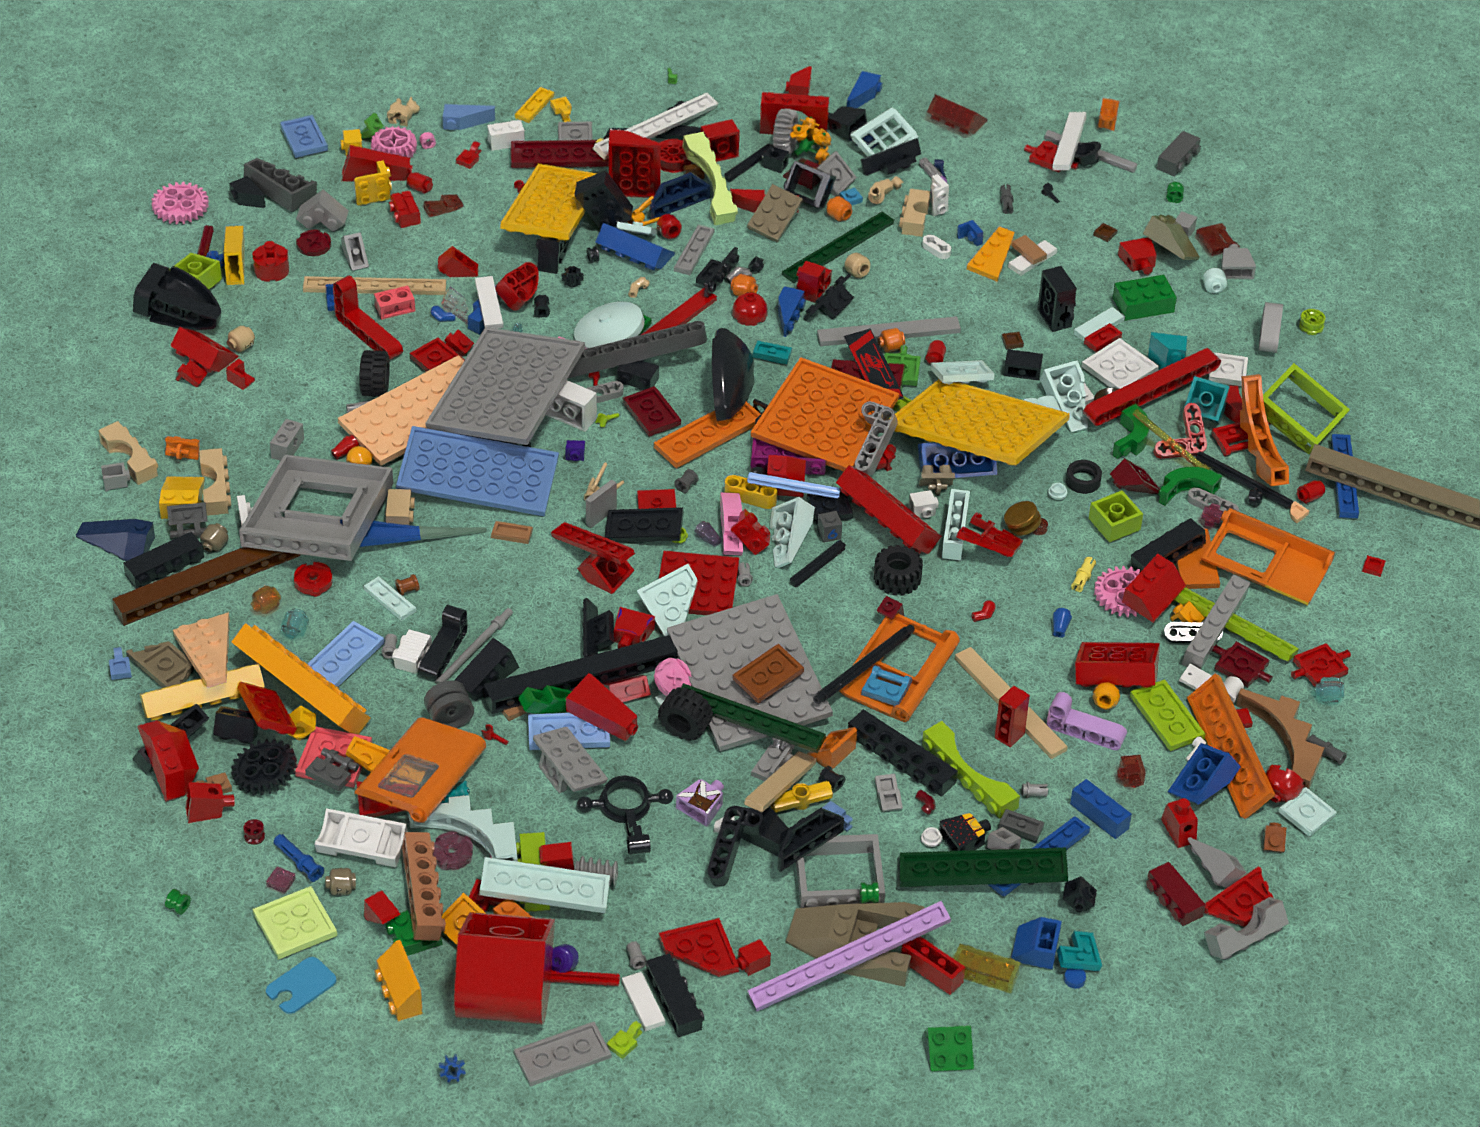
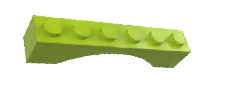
M943 721L923 731L922 745L924 749L958 770L957 778L961 781L963 787L969 789L979 802L981 801L985 804L991 814H995L1001 819L1006 809L1011 811L1018 809L1020 795L1007 783L987 778L972 769L962 759L957 750L955 733Z

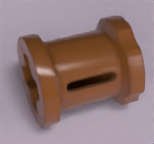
M414 574L403 580H395L396 589L402 596L406 592L418 591L420 589L417 577Z

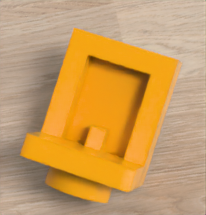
M1188 601L1184 605L1178 604L1172 610L1174 614L1170 617V620L1174 621L1179 618L1181 622L1201 623L1205 617Z

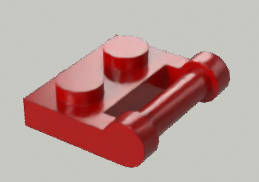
M1240 422L1212 429L1211 434L1220 446L1224 456L1248 449V441L1229 446L1230 443L1248 439V433L1241 428Z

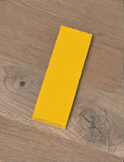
M539 87L515 113V118L530 123L554 97V92Z

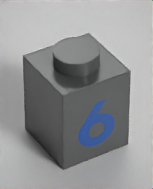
M837 511L818 514L817 530L823 543L841 539L842 522Z

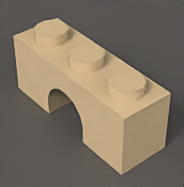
M910 189L909 195H905L904 205L906 206H903L902 216L904 217L900 218L899 227L902 228V234L923 236L925 216L928 213L930 203V191Z

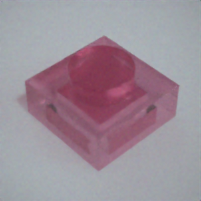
M277 866L266 880V885L285 894L296 879L295 873Z

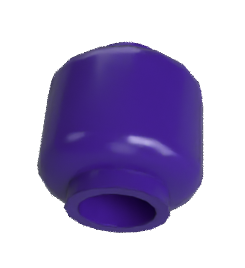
M562 944L553 948L552 970L566 973L577 966L579 956L573 946Z

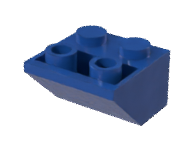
M1039 917L1019 925L1011 961L1053 970L1062 921Z

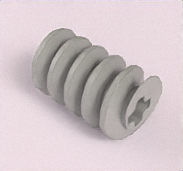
M584 856L581 857L580 861L576 860L574 870L610 875L609 886L612 882L614 887L616 886L618 878L617 861L610 866L609 860H606L605 864L602 865L600 858H598L596 864L593 863L592 857H590L588 862H585Z

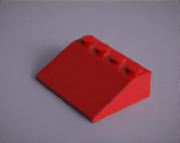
M610 130L609 175L626 197L650 198L654 196L661 184V143L629 131Z
M1081 642L1075 661L1076 684L1090 687L1109 682L1121 687L1140 685L1143 688L1155 686L1160 643Z

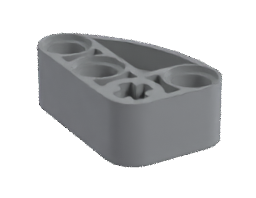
M1265 302L1260 329L1259 351L1277 353L1283 304Z

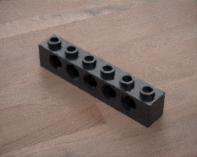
M863 709L848 722V728L855 727L857 729V742L862 744L868 751L880 756L883 761L894 765L900 772H904L912 777L915 782H920L926 786L930 792L942 797L957 783L958 770Z

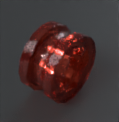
M1041 518L1040 528L1038 527L1032 532L1035 535H1044L1047 532L1048 522Z

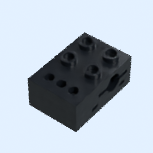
M606 170L576 182L574 196L599 229H601L603 223L614 227L617 226V222L624 223L631 220L633 205Z
M1062 266L1042 270L1037 310L1052 332L1071 328L1072 321L1074 320L1073 313L1076 306L1077 288Z

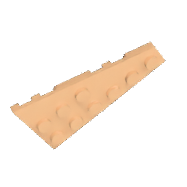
M229 612L209 619H201L190 625H181L173 630L175 639L207 688L227 682Z

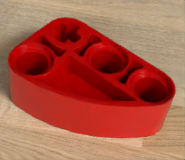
M526 262L506 274L495 286L497 294L510 309L514 311L521 309L535 294L539 281L537 266L532 262Z

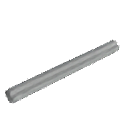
M1051 130L1045 133L1046 140L1056 144L1060 143L1061 134ZM1103 150L1098 151L1099 160L1132 173L1137 169V163Z

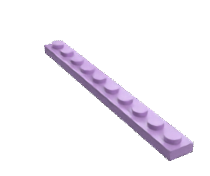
M942 901L758 985L748 990V994L758 1012L950 923L951 918Z

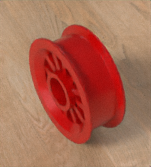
M668 139L660 142L661 170L677 173L683 171V166L692 164L686 157L682 147V140Z

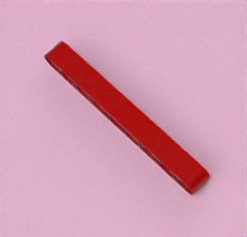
M1205 348L1090 402L1084 408L1083 414L1095 426H1099L1120 416L1122 410L1133 404L1138 406L1146 404L1192 382L1194 376L1202 377L1215 371L1220 366L1221 359L1209 348Z

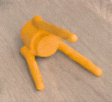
M651 196L632 212V218L628 221L629 224L640 222L645 226L658 221L660 217L643 221L645 215L642 211L651 204L654 196Z

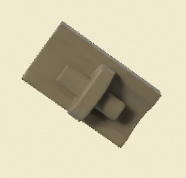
M924 465L919 479V486H928V490H935V494L940 495L941 490H947V485H953L955 473H952L950 465L940 466L939 473H933V466Z

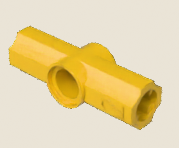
M829 781L809 786L798 783L793 786L792 790L785 791L770 807L775 813L792 808L797 810L807 809L811 803L833 798Z

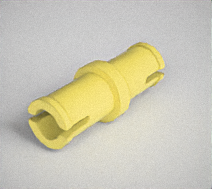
M1086 557L1081 568H1078L1076 572V578L1071 584V588L1074 589L1077 585L1075 589L1077 592H1082L1086 581L1091 578V572L1096 565L1095 559L1090 564L1093 559L1092 557Z

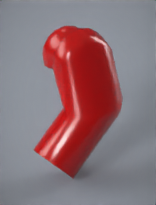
M991 600L985 601L981 611L972 612L973 621L990 619L996 609L995 603Z

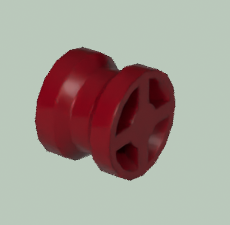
M251 819L244 824V839L248 844L257 845L264 841L263 822Z

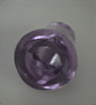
M700 522L694 530L698 538L714 547L720 545L723 540L709 522Z

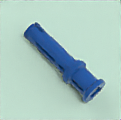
M283 834L275 837L274 845L296 863L297 869L308 875V879L311 882H315L323 876L324 867L317 865L312 856L302 853Z

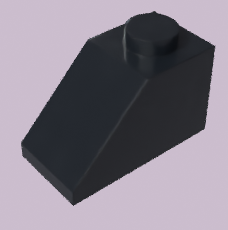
M248 176L229 183V197L231 200H235L238 205L258 208L266 207L264 193Z

